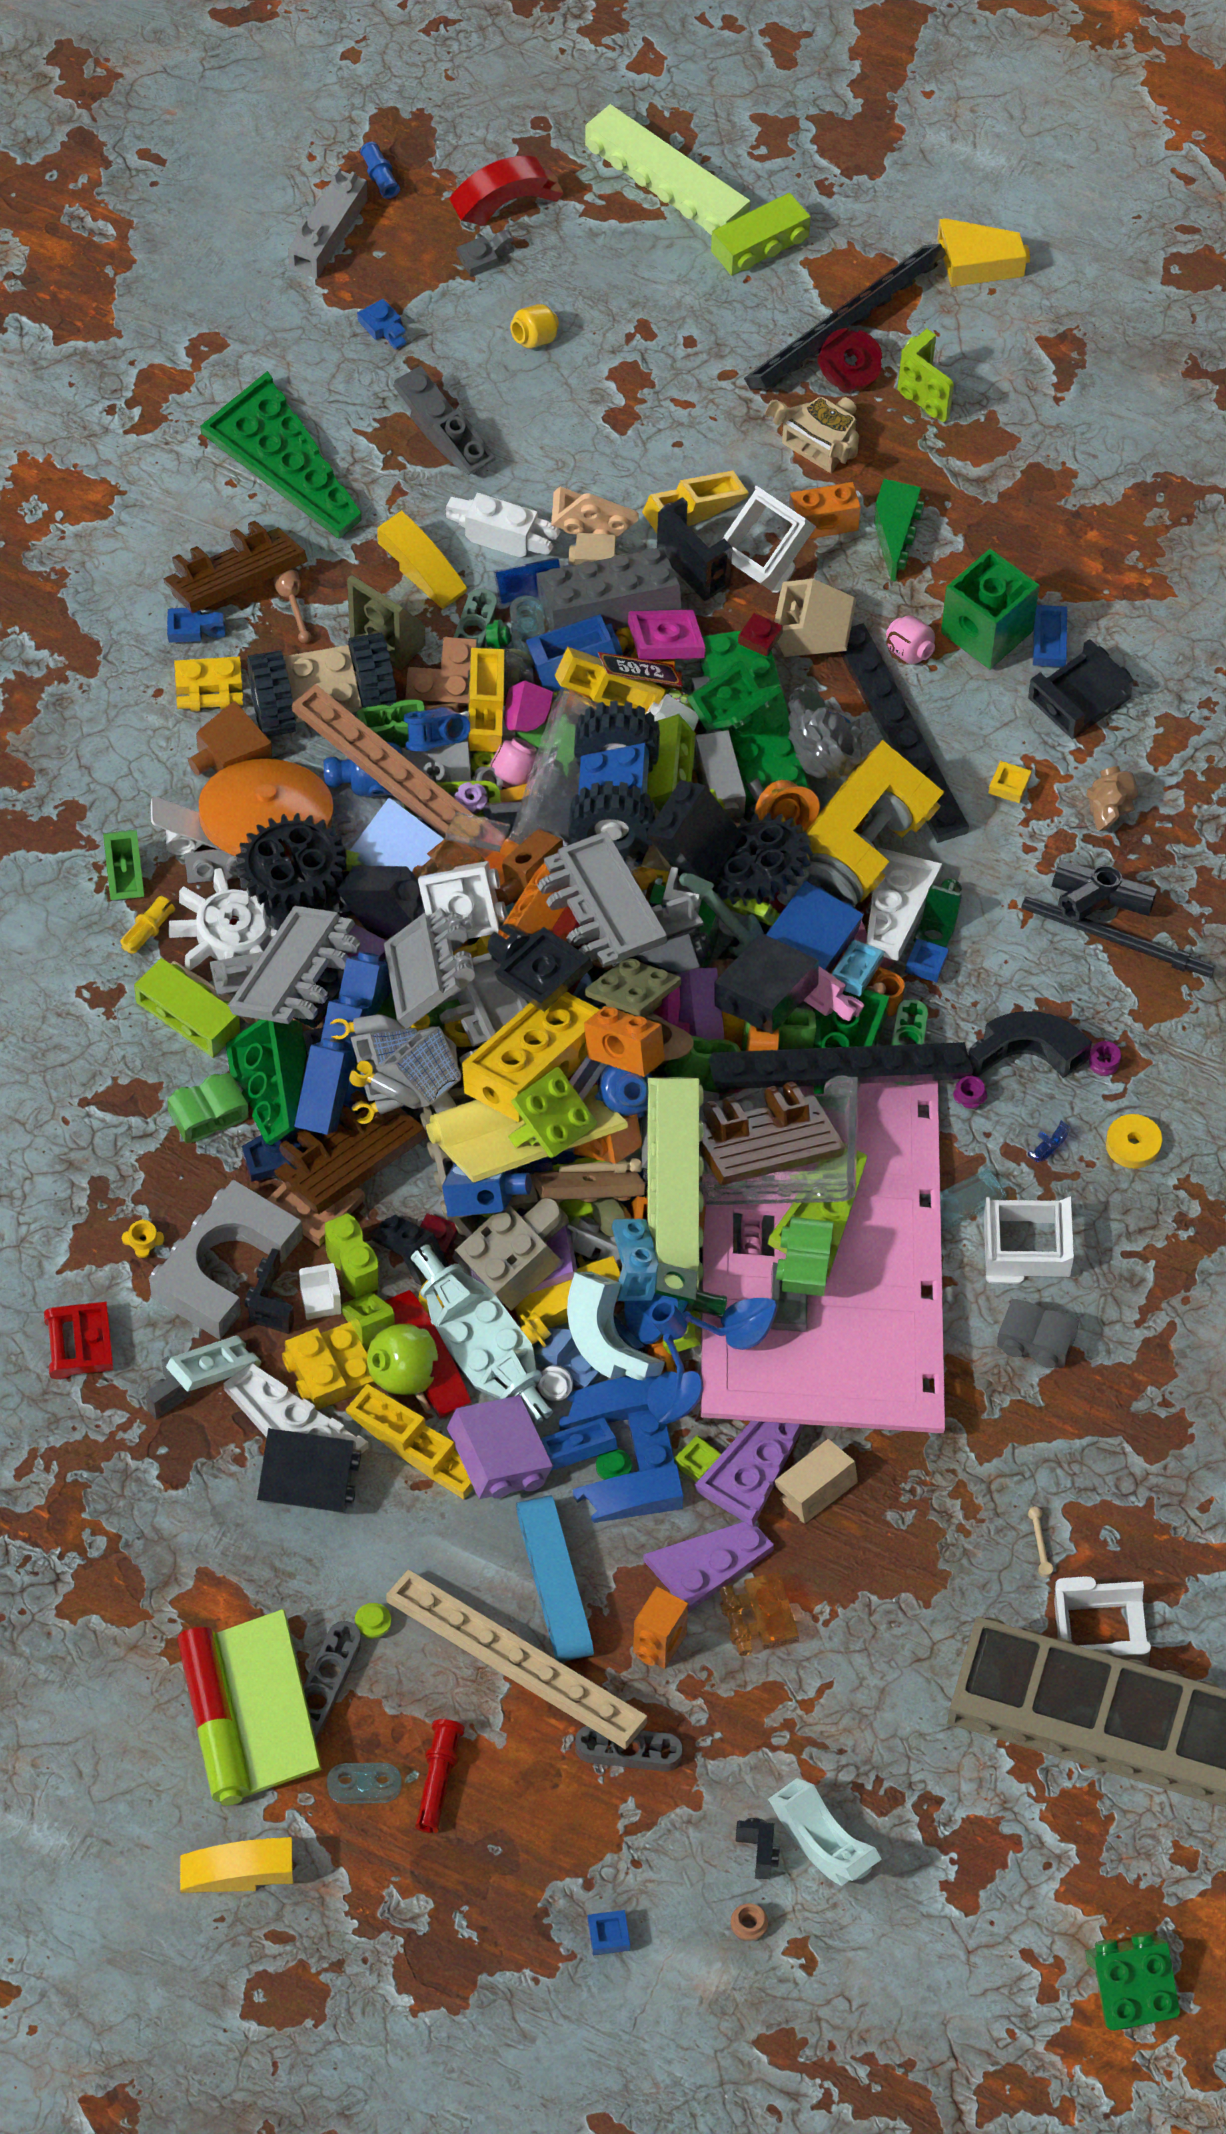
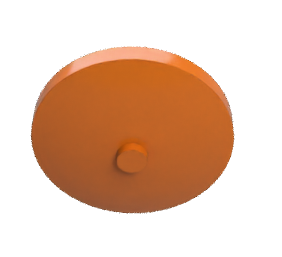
M252 759L230 765L217 772L208 780L199 797V822L204 834L215 846L233 856L241 853L240 843H248L247 833L258 834L256 825L259 824L265 828L269 827V818L279 823L281 822L282 814L287 816L288 821L293 820L296 813H299L301 821H305L309 815H313L314 824L323 819L325 820L326 828H330L333 821V799L330 790L323 780L303 766L279 759ZM280 842L284 848L285 856L291 859L285 843Z

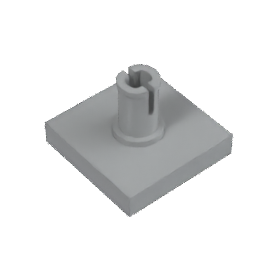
M468 742L439 746L428 751H409L406 748H401L403 756L434 782L471 781L472 779ZM449 792L448 794L454 798L455 793Z

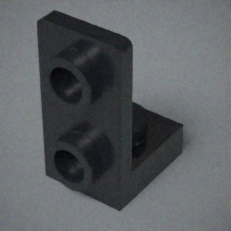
M398 1215L386 1218L369 1234L372 1241L401 1255L415 1283L421 1286L427 1279L415 1262L411 1260V1256L415 1251L418 1250L424 1260L428 1261L420 1248L430 1245L431 1250L445 1268L449 1266L435 1235Z
M272 1248L268 1259L263 1257L257 1271V1278L259 1280L255 1288H249L244 1306L248 1308L249 1322L290 1334L294 1324L293 1305L288 1304L281 1298H267L280 1268V1250Z

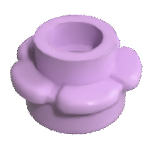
M470 782L460 785L458 792L454 795V799L472 814L480 812L488 801L485 796V788L480 784L472 785ZM473 795L474 799L470 800L468 796Z

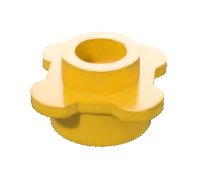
M142 1219L133 1223L129 1230L123 1233L122 1242L124 1245H130L135 1250L137 1257L145 1258L149 1255L151 1249L163 1244L164 1235L162 1232H156L155 1226L150 1221ZM140 1237H146V1240L141 1241Z
M534 1312L527 1318L523 1314L520 1315L525 1323L520 1329L532 1345L539 1341L545 1348L547 1345L544 1343V1340L552 1334Z

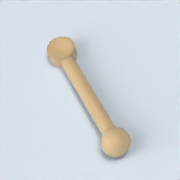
M1034 1506L1029 1509L1028 1516L1033 1520L1041 1564L1039 1565L1038 1573L1041 1577L1047 1578L1052 1575L1053 1566L1047 1560L1040 1523L1042 1511L1039 1507Z

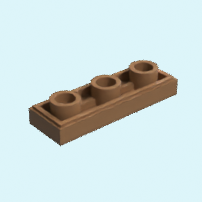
M626 1170V1173H615L614 1171L534 1172L533 1185L541 1198L552 1199L556 1203H561L564 1199L594 1202L598 1198L607 1197L625 1201L629 1200L631 1196L644 1195L645 1183L639 1174L631 1172V1170Z

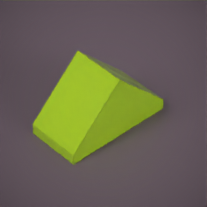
M373 1292L341 1304V1311L347 1322H351L365 1350L369 1349L371 1341L381 1330L395 1325L392 1307Z

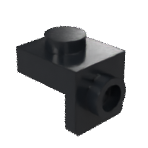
M748 1818L745 1821H737L735 1841L757 1844L755 1879L770 1880L771 1867H778L780 1844H773L775 1823H767L760 1818Z

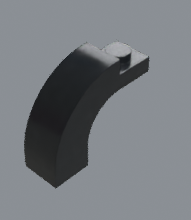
M1021 1011L1002 1015L986 1023L984 1039L975 1042L969 1049L968 1054L973 1069L972 1075L975 1077L980 1076L1008 1056L1030 1054L1045 1060L1062 1078H1065L1089 1060L1092 1042L1077 1027L1062 1018L1043 1012Z

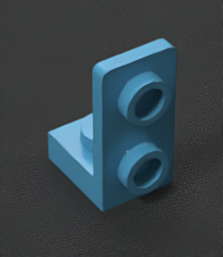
M615 1219L612 1223V1230L623 1266L618 1280L621 1286L617 1299L618 1301L652 1300L655 1293L656 1269L659 1262L648 1223L645 1219Z

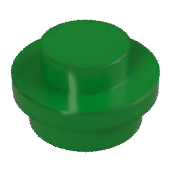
M501 619L495 620L494 623L487 624L486 641L489 649H504L505 651L506 645H510L511 634L509 626H504Z
M620 1449L600 1454L596 1460V1472L603 1480L631 1473V1459L626 1452Z

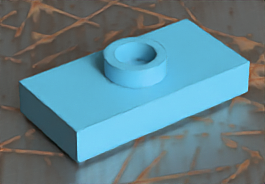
M853 939L831 975L846 985L844 991L860 997L881 964L885 951Z

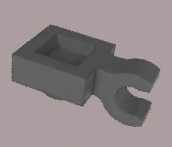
M508 230L498 232L490 242L487 241L485 236H482L456 247L457 257L470 277L498 266V257L508 255L514 251L510 243L513 241V237Z

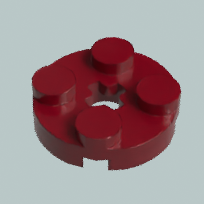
M842 328L833 332L822 345L817 362L823 375L832 385L838 387L841 392L850 394L854 391L864 390L875 382L881 373V359L883 356L879 344L870 334L861 330L855 332L848 331L849 328ZM844 354H847L849 357L856 356V366L846 363Z

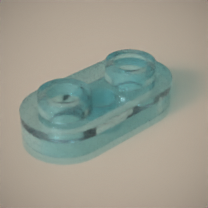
M524 595L514 599L510 605V624L513 648L529 655L531 654L527 643H525L526 640L545 634L541 602L533 596Z
M343 1763L332 1768L327 1776V1790L330 1797L336 1802L343 1804L387 1803L399 1795L402 1786L400 1772L389 1763ZM380 1776H386L389 1778V1781L381 1784L376 1779ZM342 1777L352 1779L349 1784H341L339 1782Z

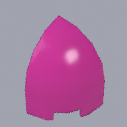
M523 681L510 687L504 709V723L508 730L527 732L537 729L546 720L549 713L553 691L528 681Z

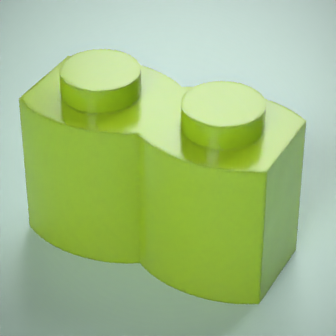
M346 1213L325 1222L326 1253L330 1262L334 1263V1266L341 1271V1280L347 1292L354 1298H358L378 1290L377 1256L374 1250L363 1241L362 1229L356 1219Z

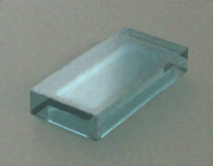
M989 1168L940 1192L941 1223L946 1230L984 1212L986 1197H990V1200H1006V1192ZM931 1197L929 1198V1203H928L930 1207H931Z

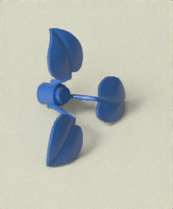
M654 1293L652 1300L625 1301V1319L628 1330L642 1344L655 1343L663 1335V1340L667 1343L677 1366V1373L669 1371L659 1375L648 1389L647 1405L656 1421L661 1424H667L683 1418L695 1408L702 1396L703 1381L701 1376L693 1371L684 1373V1365L673 1340L680 1339L685 1335L688 1322L718 1336L726 1335V1342L730 1347L745 1350L758 1345L767 1336L777 1312V1302L769 1298H750L738 1301L725 1310L721 1318L723 1328H717L692 1316L688 1311L681 1313L678 1309V1299Z

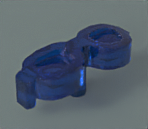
M1061 1120L1052 1138L1041 1131L1038 1137L1043 1142L1038 1145L1034 1152L1029 1151L1027 1156L1035 1162L1047 1159L1063 1144L1068 1136L1070 1126Z

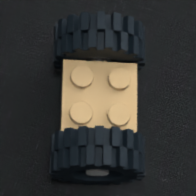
M382 632L348 638V645L289 656H283L281 650L247 656L254 711L259 729L266 737L295 732L296 723L304 720L292 711V703L315 684L350 713L357 712L361 708L377 705L391 706L396 703L397 696L392 673L393 669L390 663L387 643Z

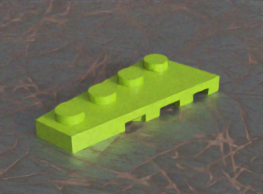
M845 1143L846 1148L843 1156L824 1160L820 1163L768 1240V1245L786 1254L787 1248H780L783 1226L790 1227L791 1217L834 1222L827 1277L830 1276L868 1155Z

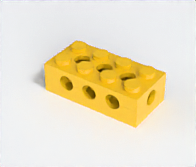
M565 992L545 1012L529 1003L462 1063L464 1093L513 1120L521 1122L523 1119L511 1103V1100L556 1067L562 1070L567 1079L577 1071L587 1056L584 1022L600 1009L568 992Z

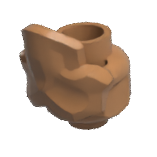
M1119 766L1101 770V777L1096 779L1092 787L1087 789L1086 796L1090 802V814L1093 815L1096 830H1106L1119 816L1135 811L1133 800L1138 796V788L1134 775L1130 771H1120Z

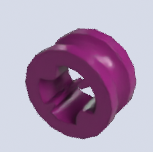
M1102 1041L1096 1043L1090 1052V1069L1100 1076L1114 1074L1119 1068L1120 1049L1112 1042ZM1099 1055H1102L1103 1058L1105 1055L1111 1057V1061L1108 1063L1105 1060V1063L1099 1061Z

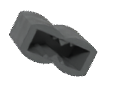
M1012 1299L998 1333L997 1346L1004 1353L1012 1357H1031L1043 1367L1064 1368L1078 1333L1079 1320L1062 1312L1045 1310L1036 1304L1024 1300Z

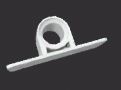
M156 796L151 799V822L154 826L166 830V849L168 852L184 855L185 853H191V849L195 851L202 844L220 849L204 834L199 822V812Z

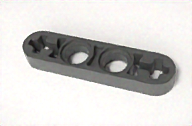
M341 1621L332 1625L303 1686L306 1700L316 1694L323 1696L327 1700L326 1705L319 1710H312L308 1707L316 1745L360 1650V1630L352 1622ZM345 1634H349L351 1642H345L341 1656L337 1654L339 1648L338 1638H343ZM332 1663L339 1666L341 1672L335 1678L329 1679L321 1675L320 1669L324 1665Z

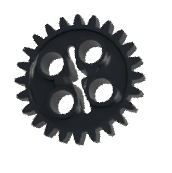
M296 813L293 820L288 821L287 816L282 814L281 822L276 823L272 818H269V827L265 828L258 824L256 825L257 835L253 833L246 834L248 843H240L241 853L236 854L238 863L236 869L241 887L247 888L249 897L257 896V901L260 905L269 900L270 909H274L278 903H282L284 911H287L290 904L293 903L296 906L302 907V902L307 901L311 906H315L314 897L319 896L326 900V889L336 891V881L344 880L343 870H347V854L345 846H343L342 837L336 836L334 827L326 828V823L323 819L314 824L313 815H309L305 821H301L299 813ZM280 842L285 843L286 847L288 848L292 863L295 867H298L299 876L304 882L298 881L290 859L285 856L284 848Z
M767 813L763 820H759L758 815L754 814L752 821L748 823L744 818H740L738 829L743 836L715 878L712 890L719 894L722 901L729 897L731 904L734 905L742 899L744 906H747L751 899H756L757 904L761 905L763 897L766 896L771 901H774L775 893L778 891L786 895V886L788 884L797 886L796 876H806L804 867L811 866L809 857L813 855L808 835L804 832L802 825H796L794 818L785 821L783 814L778 815L774 820L771 813Z

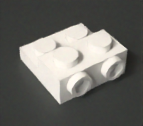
M489 861L458 866L451 871L424 875L418 878L425 914L431 916L441 908L445 911L446 917H448V914L450 915L455 912L463 915L466 923L464 927L468 933L467 939L492 935L494 931L498 933L499 927L503 925L502 922L507 918L505 903L497 901L495 889L500 888L499 874L496 868L490 869Z

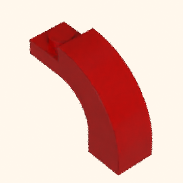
M514 156L495 161L473 173L454 191L449 200L461 221L484 226L496 210L510 200L522 196H535L557 202L564 192L557 182V176L551 170L543 169L537 157Z

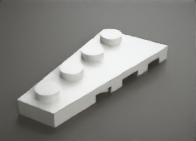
M878 847V852L890 862L882 870L886 877L872 894L866 944L885 951V958L898 961L925 908L929 887L931 885L936 886L942 874V864Z
M252 1363L223 1383L227 1394L266 1438L268 1428L353 1440L356 1442V1449L361 1450V1454L369 1449L368 1441L359 1435L356 1437L345 1430L343 1424L334 1418L329 1419L317 1411L315 1405L304 1398L301 1400L289 1392L288 1387Z

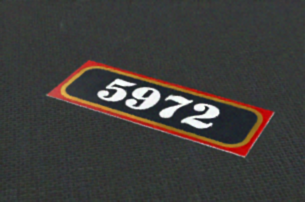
M597 652L607 674L683 686L673 664Z

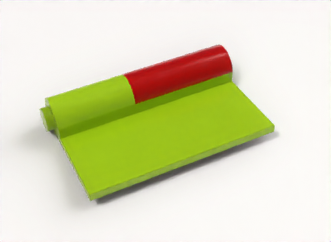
M284 1609L217 1633L208 1627H194L178 1635L177 1642L211 1797L214 1801L220 1802L223 1806L235 1805L246 1796L322 1770L287 1615Z

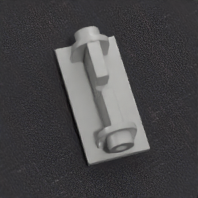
M191 849V853L184 854L188 883L214 881V870L218 868L223 870L227 879L238 878L236 856L228 854L221 849L203 851Z
M684 894L680 898L666 902V908H662L661 905L651 907L667 937L703 925L702 919L695 911L696 908H699V902L695 895L689 896Z
M263 952L209 962L217 995L237 992Z
M576 1216L567 1226V1228L571 1229L574 1251L591 1258L596 1247L602 1249L597 1261L614 1256L620 1271L623 1266L615 1237H610L603 1233L594 1219Z

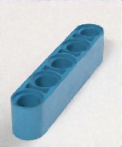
M553 1496L517 1502L518 1521L555 1659L559 1662H565L592 1656L594 1654L592 1639Z

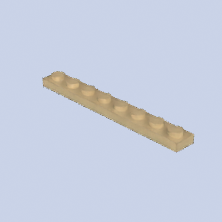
M409 1569L386 1594L387 1603L625 1750L647 1724V1715Z

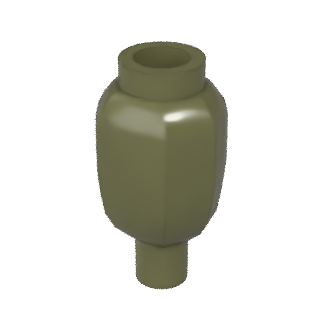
M613 1197L598 1198L591 1204L594 1221L600 1226L599 1229L610 1237L614 1236L612 1230L613 1220L633 1219L624 1204Z

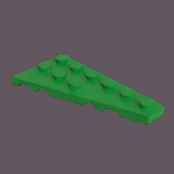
M268 371L200 425L203 436L336 538H342L362 521L360 510L345 487L340 485L334 476L330 464L324 461L318 446L297 414L292 412L284 394L277 389Z

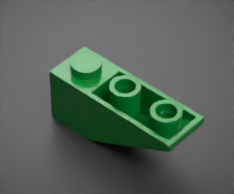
M883 479L875 505L874 525L890 580L895 582L899 569H906L909 551L905 550L907 544L913 545L917 526L913 525L915 519L921 520L925 501L920 500L921 487Z

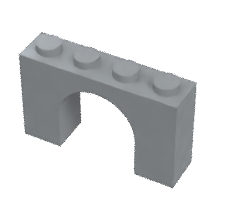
M232 1180L225 1189L221 1188L215 1194L212 1205L205 1214L201 1213L196 1217L188 1235L184 1239L180 1238L176 1241L171 1249L169 1258L164 1264H158L153 1269L149 1277L151 1298L220 1340L241 1315L240 1298L203 1274L199 1268V1263L204 1254L219 1243L242 1241L255 1246L268 1255L272 1248L279 1249L280 1262L283 1263L303 1238L302 1221L237 1181Z

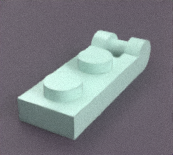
M237 1335L170 1358L166 1368L183 1388L189 1392L233 1377L251 1363L259 1368L261 1360L254 1353H249L245 1349L246 1343Z

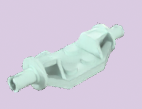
M430 1245L422 1246L420 1249L428 1261L424 1260L418 1250L411 1256V1260L415 1262L428 1280L421 1289L420 1294L424 1299H427L431 1323L435 1325L453 1360L476 1390L498 1399L520 1395L533 1424L538 1425L542 1423L543 1420L536 1408L539 1409L545 1419L551 1416L553 1410L549 1408L535 1389L543 1375L537 1370L532 1343L490 1288L464 1273V1269L460 1264H453L445 1268L431 1250ZM437 1295H438L439 1298L441 1299V1301H442V1303H443V1305H444V1308H442V1306H441V1304H440L438 1298L436 1297ZM498 1377L508 1388L505 1389L495 1378Z

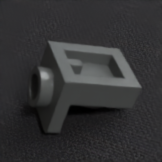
M169 1356L162 1359L163 1375L166 1380H158L146 1393L147 1409L156 1420L190 1397V1391L187 1392L166 1368L170 1360Z

